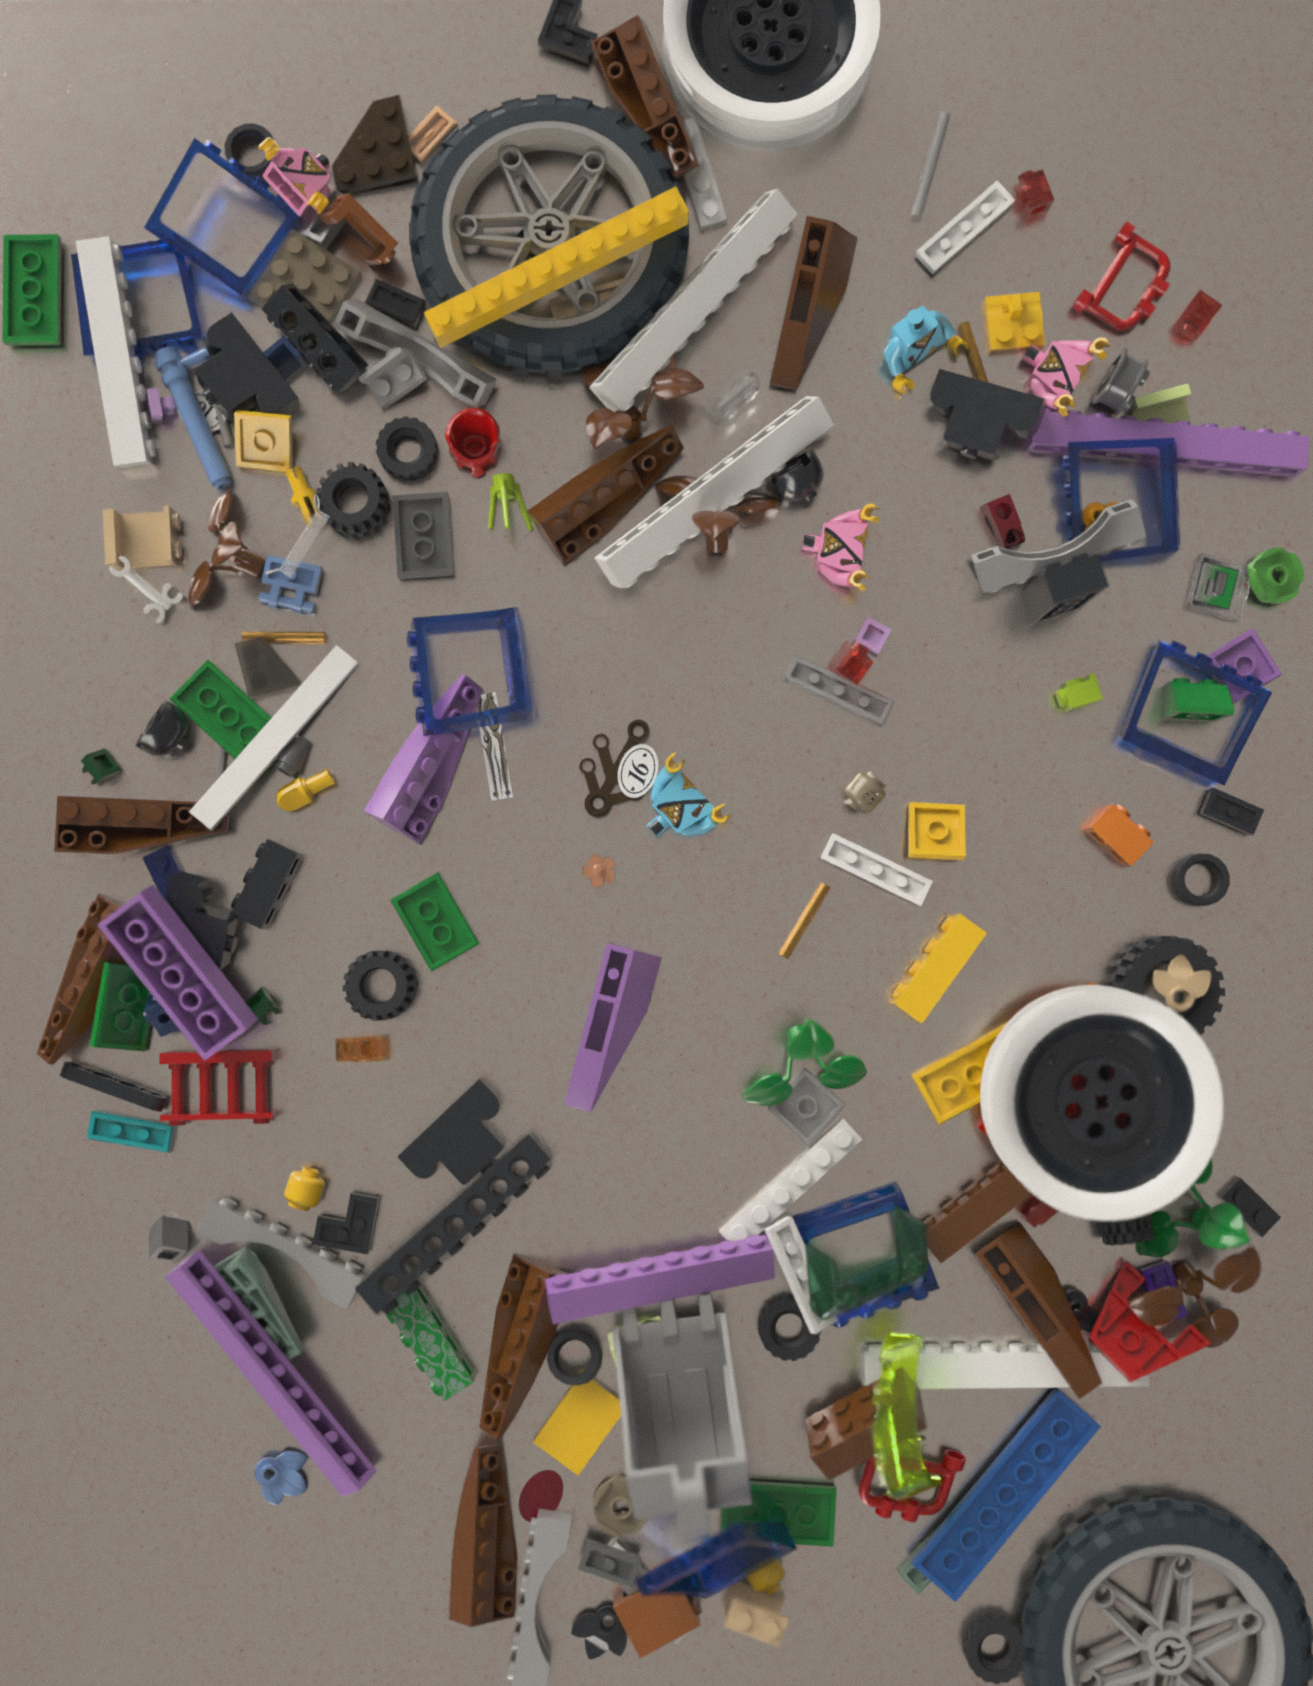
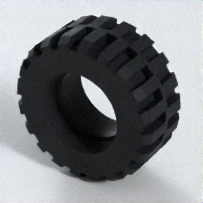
M1154 936L1136 942L1134 947H1128L1123 952L1124 957L1117 959L1114 965L1117 968L1116 973L1110 975L1109 981L1113 983L1114 988L1144 996L1143 987L1149 971L1157 964L1170 963L1178 955H1184L1189 961L1193 972L1207 970L1211 973V981L1206 994L1195 998L1192 1007L1187 1011L1176 1013L1199 1036L1205 1033L1204 1027L1212 1026L1215 1023L1216 1018L1213 1015L1215 1012L1221 1013L1223 1004L1219 1003L1220 996H1225V988H1220L1219 981L1224 980L1222 971H1216L1215 966L1218 965L1215 958L1208 957V950L1202 945H1195L1193 940L1179 938L1178 936Z

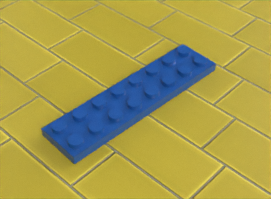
M1055 1387L911 1560L912 1565L956 1602L1101 1426Z

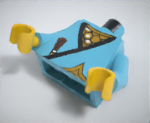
M920 306L918 309L911 310L904 319L891 328L889 343L885 348L884 356L891 375L895 376L892 384L894 390L905 395L904 385L913 390L914 381L905 377L903 373L945 344V340H949L947 343L948 349L958 357L960 355L957 353V347L960 344L967 350L969 349L968 343L960 336L955 335L956 330L945 314L935 310L928 311L924 306Z
M673 752L667 758L666 765L655 778L651 792V800L653 801L651 807L658 815L647 826L657 837L669 827L677 835L682 833L687 837L705 834L719 823L730 819L732 814L726 817L721 814L720 810L726 804H721L715 808L680 770L685 765V759L679 765L675 764L673 757L676 752Z

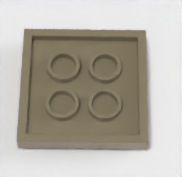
M291 229L249 292L248 298L263 308L281 285L293 283L331 323L340 310L343 301H346L362 274L353 266L294 229ZM292 313V321L297 325L298 318L295 313ZM312 333L311 339L317 342L316 336Z

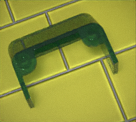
M894 1207L897 1257L838 1282L836 1262L812 1244H805L811 1311L821 1320H830L921 1278L926 1273L929 1265L926 1224L901 1207Z

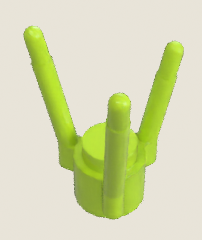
M510 473L494 475L492 477L493 486L489 487L488 528L493 529L496 497L502 501L505 529L510 528L508 500L513 499V494H515L529 531H532L533 526L520 492V484L515 483L514 475Z

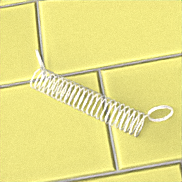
M315 494L314 506L318 509V512L324 515L325 513L319 510V498ZM315 497H317L318 507H316ZM316 515L313 516V518H311L312 521H310V523H309V524L312 525L313 527H314L315 525L311 524V522H313L314 524H315L316 522H318V523L320 522V521H318L317 519L314 518V517H317ZM308 528L305 529V531H303V534H301V536H300V537L304 538L305 540H306L307 538L303 537L302 535H305L306 537H307L308 535L304 534V532H306V530H308L310 533L313 532V531L309 530ZM300 538L298 539V542H296L295 545H298L297 543H300L302 545L306 541ZM296 546L293 547L292 550H294L296 553H298L299 551L295 550L294 548H297L298 550H299L300 548H298V547H296ZM282 565V567H280V570L279 568L265 572V574L277 571H282L284 573L285 571L281 570V568H283V566L286 567V565Z

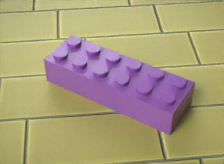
M154 885L137 894L98 924L103 933L204 1061L245 1032L258 1020Z

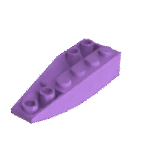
M462 674L451 685L408 737L364 809L365 813L386 827L420 844L447 796L483 691L482 687L465 674Z
M607 943L564 1105L591 1112L648 1010L662 957Z

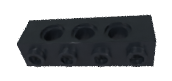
M293 283L281 285L263 306L262 311L267 315V320L270 324L279 328L287 336L286 338L306 357V362L325 377V382L330 388L338 392L350 389L359 379L358 377L364 373V369L369 366ZM292 313H295L298 318L297 325L292 321ZM312 333L317 338V346L311 341ZM331 354L334 355L337 360L336 367L333 366L330 361Z

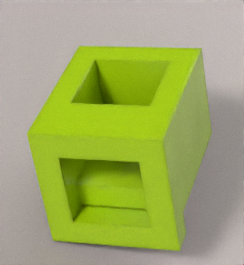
M1095 673L1084 677V682L1081 677L1065 682L1066 687L1056 691L1057 701L1060 706H1064L1065 712L1097 703L1103 699Z

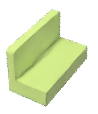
M1189 384L1135 397L1133 404L1129 408L1131 416L1136 417V420L1147 421L1150 418H1160L1164 420V423L1189 421L1190 417L1185 399L1191 395Z

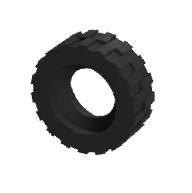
M403 416V418L398 419L397 417L392 422L384 425L385 427L378 433L379 437L376 439V454L387 473H390L395 479H401V481H416L418 478L425 477L428 472L433 470V466L438 460L437 454H439V449L435 436L426 423L420 422L419 419ZM411 436L419 441L421 451L414 461L403 462L395 456L394 445L399 438Z
M793 1294L777 1296L776 1299H771L766 1307H763L762 1314L758 1320V1330L765 1349L769 1350L772 1356L779 1357L784 1361H797L799 1358L807 1357V1354L815 1350L816 1344L820 1341L819 1335L821 1331L817 1334L810 1333ZM794 1314L802 1320L803 1332L797 1340L784 1341L777 1335L776 1323L781 1316Z
M989 1612L986 1615L977 1616L973 1622L971 1621L968 1624L969 1627L965 1630L963 1634L964 1640H962L963 1652L970 1669L973 1670L978 1678L981 1677L987 1683H1008L1011 1679H1016L1019 1673L1023 1671L1021 1661L1022 1631L1020 1627L1010 1617L1003 1616L1002 1613L996 1612V1614H992ZM992 1634H999L1005 1637L1009 1643L1007 1656L999 1662L987 1660L981 1651L984 1639Z

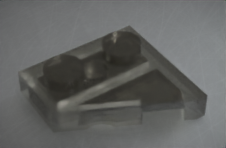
M263 637L234 643L248 697L302 684L301 680Z

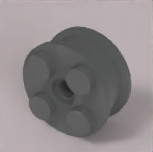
M1123 348L1115 357L1103 376L1092 400L1094 404L1101 402L1112 408L1114 415H1118L1122 410L1126 412L1129 410L1135 400V396H1133L1138 385L1142 387L1150 375V371L1147 370L1149 361L1144 359L1141 362L1127 354V348Z

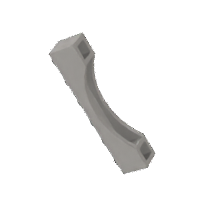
M354 298L343 301L333 327L358 341L386 352L394 347L412 350L423 371L446 388L451 395L474 408L487 403L497 381L496 378L444 348H440L437 344L359 299Z
M1133 499L1105 508L1098 519L1085 532L1072 541L1056 548L1036 552H1021L995 546L972 554L971 558L983 593H997L1002 591L1007 585L1013 583L1023 584L1030 581L1031 577L1038 575V572L1044 570L1043 567L1060 561L1061 565L1070 562L1072 557L1082 553H1088V556L1096 554L1104 556L1111 553L1114 548L1136 545L1140 539L1146 538V533L1139 507Z
M222 1197L221 1199L216 1198L211 1201L196 1230L197 1233L220 1245L232 1242H256L282 1250L294 1258L308 1272L315 1282L321 1297L344 1309L351 1305L357 1293L354 1288L366 1276L365 1273L361 1272L362 1268L351 1261L344 1263L336 1259L337 1255L334 1252L325 1248L319 1250L311 1246L312 1242L309 1239L300 1235L294 1237L286 1233L287 1229L278 1223L272 1222L270 1225L261 1220L262 1216L255 1211L247 1210L245 1212L236 1207L237 1203L230 1198Z
M539 1509L537 1518L532 1517L529 1535L534 1536L533 1546H527L525 1564H530L529 1575L523 1574L520 1591L521 1593H526L525 1602L518 1605L516 1621L521 1622L520 1632H514L512 1650H516L517 1655L516 1661L510 1660L507 1679H513L512 1686H547L551 1655L543 1642L538 1626L536 1612L537 1597L546 1574L554 1563L567 1551L572 1513Z

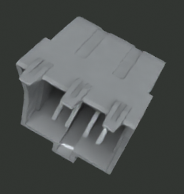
M710 1294L699 1296L700 1316L676 1319L673 1302L668 1300L661 1302L662 1321L638 1324L635 1308L623 1310L624 1326L613 1328L626 1473L635 1520L677 1514L682 1543L711 1539L708 1510L752 1504L726 1313L714 1314Z

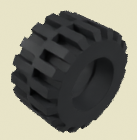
M348 462L347 467H344L341 463L336 465L338 470L334 472L330 468L326 472L328 474L327 479L321 478L319 483L322 487L317 488L316 491L319 497L320 511L330 517L327 518L328 521L326 522L337 533L341 535L345 533L347 537L353 538L354 534H357L360 538L365 537L364 533L367 531L370 534L376 532L374 527L377 525L381 527L384 524L382 519L383 517H388L387 507H390L389 494L380 477L377 476L373 469H367L366 465L361 463L356 466L354 462ZM354 487L367 490L368 500L360 511L345 513L339 509L340 497L346 490Z
M370 951L360 955L354 963L349 965V971L344 975L343 979L346 981L345 985H343V991H346L347 997H344L346 1002L351 1004V1009L354 1013L358 1012L360 1017L371 1019V1021H384L399 1016V1014L409 1008L410 1003H413L414 993L417 992V985H415L417 978L416 974L412 972L413 967L405 961L404 957L391 951ZM375 969L388 970L395 979V992L385 1002L372 1000L365 989L366 978Z

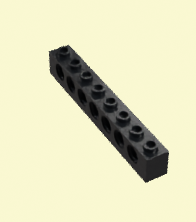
M528 1134L354 1289L376 1315H380L383 1312L385 1315H388L399 1305L398 1298L404 1293L409 1296L420 1287L421 1283L419 1280L426 1273L432 1276L443 1266L441 1260L448 1254L452 1257L465 1246L462 1241L470 1234L475 1237L486 1228L484 1222L493 1215L494 1218H497L508 1208L505 1203L513 1196L516 1199L522 1196L529 1189L527 1183L534 1177L537 1180L541 1179L551 1169L548 1165L552 1161ZM520 1161L526 1162L529 1167L527 1174L522 1177L515 1176L513 1172L514 1165ZM498 1180H503L507 1184V1191L501 1196H496L492 1192V1186ZM476 1199H482L486 1205L485 1211L480 1215H474L471 1212V1204ZM460 1218L464 1223V1228L461 1233L454 1235L449 1230V1224L453 1219ZM434 1237H438L442 1242V1248L436 1254L430 1253L427 1247L429 1240ZM415 1256L420 1261V1268L415 1273H409L406 1269V1262L410 1257ZM389 1276H394L398 1281V1287L393 1293L387 1292L384 1288V1282Z

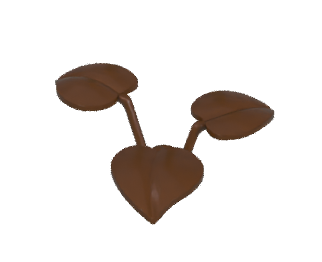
M615 358L596 365L594 363L584 366L582 370L584 382L591 386ZM671 368L658 373L654 378L656 385L650 387L642 413L635 406H631L624 412L619 410L614 412L608 408L592 412L586 419V433L589 441L597 450L603 444L620 437L627 440L638 439L643 434L642 422L647 421L646 414L654 392L659 399H676L704 389L703 382L691 372L682 368Z
M688 475L672 476L655 484V488L666 495L676 496L698 478ZM747 492L744 494V499L734 506L732 512L698 511L692 515V521L707 535L706 549L715 553L725 552L728 550L729 533H732L733 528L740 523V518L737 516L740 510L749 513L762 512L779 505L781 506L782 502L764 493Z
M229 488L216 501L208 517V530L212 533L218 530L221 534L212 555V564L210 565L209 562L204 561L191 578L188 600L192 610H194V606L199 603L208 591L212 580V573L215 570L232 571L236 574L242 571L255 577L263 566L264 558L247 550L248 547L244 546L239 535L238 525L230 522L225 528L223 526V523L229 517L232 504L231 489ZM228 559L233 564V566L221 565Z
M1251 1244L1245 1250L1226 1257L1215 1267L1214 1279L1205 1275L1201 1269L1196 1270L1191 1263L1179 1264L1173 1272L1176 1279L1174 1283L1177 1288L1167 1286L1155 1289L1129 1301L1128 1305L1144 1323L1149 1326L1158 1327L1168 1324L1178 1316L1179 1310L1177 1306L1184 1304L1183 1292L1187 1295L1195 1296L1206 1316L1195 1320L1192 1325L1210 1342L1207 1346L1208 1348L1218 1347L1235 1334L1239 1326V1320L1235 1312L1227 1308H1220L1210 1313L1200 1296L1204 1286L1203 1280L1222 1291L1227 1288L1233 1293L1247 1291L1256 1284L1260 1277L1261 1261L1259 1254Z

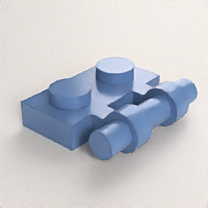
M267 555L261 582L272 587L270 593L260 592L258 601L268 604L271 608L278 609L280 606L293 609L295 613L302 614L303 611L314 613L315 603L305 601L306 593L318 594L323 568L299 562L300 565L296 567L297 570L293 569L295 572H292L293 575L291 576L285 575L282 571L265 574V572L279 568L280 570L285 560L291 564L287 559ZM282 588L295 590V597L281 596Z

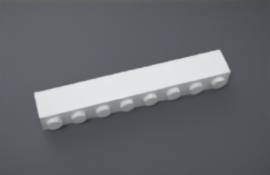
M109 236L76 241L113 466L122 469L153 464L152 457L155 456V447L153 441L149 440L147 429L151 428L149 415L147 412H144L143 401H146V393L143 384L139 383L138 374L142 370L138 356L135 357L133 346L137 345V339L134 329H130L129 318H132V309L130 302L125 299L124 290H127L128 285L124 272L121 273L119 263L123 261L120 245L116 244Z

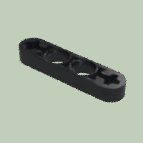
M65 1061L59 1074L67 1080L153 1111L162 1112L167 1099L166 1096L73 1062Z

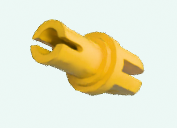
M297 466L294 467L295 475L292 468L287 470L285 475L294 492L291 502L293 506H298L304 522L308 526L312 520L306 504H309L313 516H315L316 511L320 515L321 513L314 506L316 490L309 488L302 467Z
M327 768L308 779L298 777L278 790L276 794L277 804L283 811H296L313 802L314 794L334 785L335 780Z

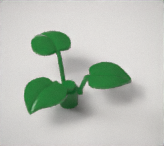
M807 1019L804 1025L793 1026L787 1032L789 1042L786 1047L788 1054L786 1075L782 1077L780 1074L773 1073L760 1078L745 1092L743 1099L746 1102L761 1106H774L787 1100L793 1091L792 1086L788 1083L791 1079L793 1059L803 1061L815 1058L820 1067L825 1071L819 1077L820 1082L831 1089L850 1087L863 1079L868 1071L861 1059L850 1055L838 1057L829 1066L826 1065L822 1057L829 1055L833 1051L835 1046L834 1039L821 1025Z
M1211 1157L1197 1179L1189 1186L1194 1196L1202 1205L1201 1209L1195 1211L1193 1223L1183 1221L1172 1222L1170 1214L1166 1211L1153 1212L1151 1220L1155 1237L1149 1241L1136 1243V1250L1140 1256L1160 1258L1173 1252L1179 1241V1233L1175 1228L1178 1226L1191 1228L1194 1231L1199 1229L1198 1235L1203 1244L1213 1249H1231L1251 1242L1243 1216L1237 1207L1230 1203H1219L1211 1208L1195 1187V1184H1204L1209 1180L1213 1170Z

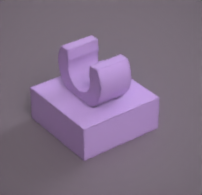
M158 388L146 389V405L151 425L162 424L163 414L174 413V399L172 396L159 398Z

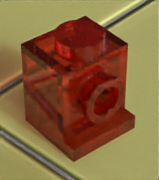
M1043 169L1037 172L1029 170L1018 176L1019 185L1016 189V195L1019 203L1025 207L1022 213L1023 219L1048 211L1055 199Z
M1199 290L1174 326L1179 328V332L1185 337L1197 340L1220 310L1222 304L1202 290Z

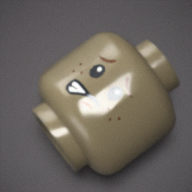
M870 771L867 774L859 772L844 789L845 794L849 797L845 802L857 813L861 809L865 812H872L885 798L886 793L883 788L886 785Z

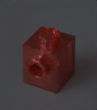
M847 640L830 661L837 672L858 685L874 662L867 655L869 650L857 641L853 645Z

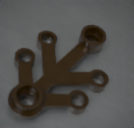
M638 719L629 724L627 729L629 738L614 765L608 748L609 738L604 734H598L594 737L593 746L598 750L606 777L601 788H599L594 773L596 770L595 761L591 758H584L579 764L589 789V794L585 798V809L591 816L597 818L604 817L611 811L612 805L630 800L638 802L643 799L644 795L638 798H631L623 792L611 794L614 786L619 784L618 769L626 752L633 746L638 745L639 742H644L649 736V726L645 721ZM636 727H641L644 730V734L637 737L634 735L633 730ZM598 738H604L606 740V745L604 747H598L596 745V740ZM585 762L593 764L591 771L583 770L582 766ZM596 799L603 800L604 805L601 809H596L593 806V802Z

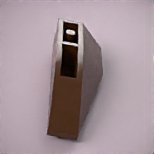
M637 15L591 41L610 92L633 123L639 125L653 138L650 145L656 153L659 151L665 153L674 168L670 170L674 178L677 179L699 167L700 164L684 116L647 24Z
M811 216L806 217L770 385L797 390L846 292L858 238L834 221Z
M670 425L614 452L570 479L527 511L538 532L563 564L608 533L684 449L675 428Z
M57 796L54 852L118 854L227 832L229 812L211 831L189 813L197 802Z
M99 893L89 907V914L83 926L77 932L76 941L73 945L42 1040L39 1043L37 1055L50 1065H54L94 1021L104 962L129 965L98 926L100 922L123 906V904Z
M1021 1222L976 1252V1258L1077 1398L1080 1400L1101 1385L1103 1382L1057 1273Z
M514 1254L496 1308L479 1426L480 1429L498 1440L502 1439L528 1395L546 1358L548 1348L558 1326V1323L553 1324L550 1315L545 1279L552 1278L558 1274L567 1275L566 1272L554 1266Z
M499 1444L475 1447L466 1474L458 1509L451 1563L449 1620L468 1627L515 1617L517 1554L501 1445Z

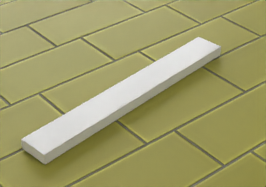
M336 645L201 797L189 813L213 831L358 666V662Z

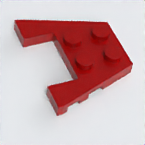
M1126 1261L1117 1274L1088 1341L1132 1383L1206 1348L1210 1342L1192 1324L1187 1326L1170 1343L1155 1327L1144 1323L1129 1307L1127 1298L1143 1283L1145 1278Z

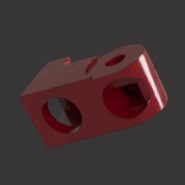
M1010 494L981 506L984 515L988 517L999 547L1010 549L1025 543L1021 521Z

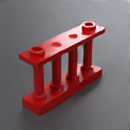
M278 1049L218 1050L205 1061L197 1051H166L159 1053V1064H168V1069H171L172 1113L160 1115V1121H169V1126L186 1125V1120L253 1119V1124L270 1123L271 1118L278 1116V1110L267 1111V1067H269V1062L278 1060ZM242 1062H252V1067H255L256 1111H239V1068L242 1067ZM214 1063H224V1068H227L228 1111L211 1112V1068H214ZM186 1064H196V1069H199L200 1112H183V1069H186Z

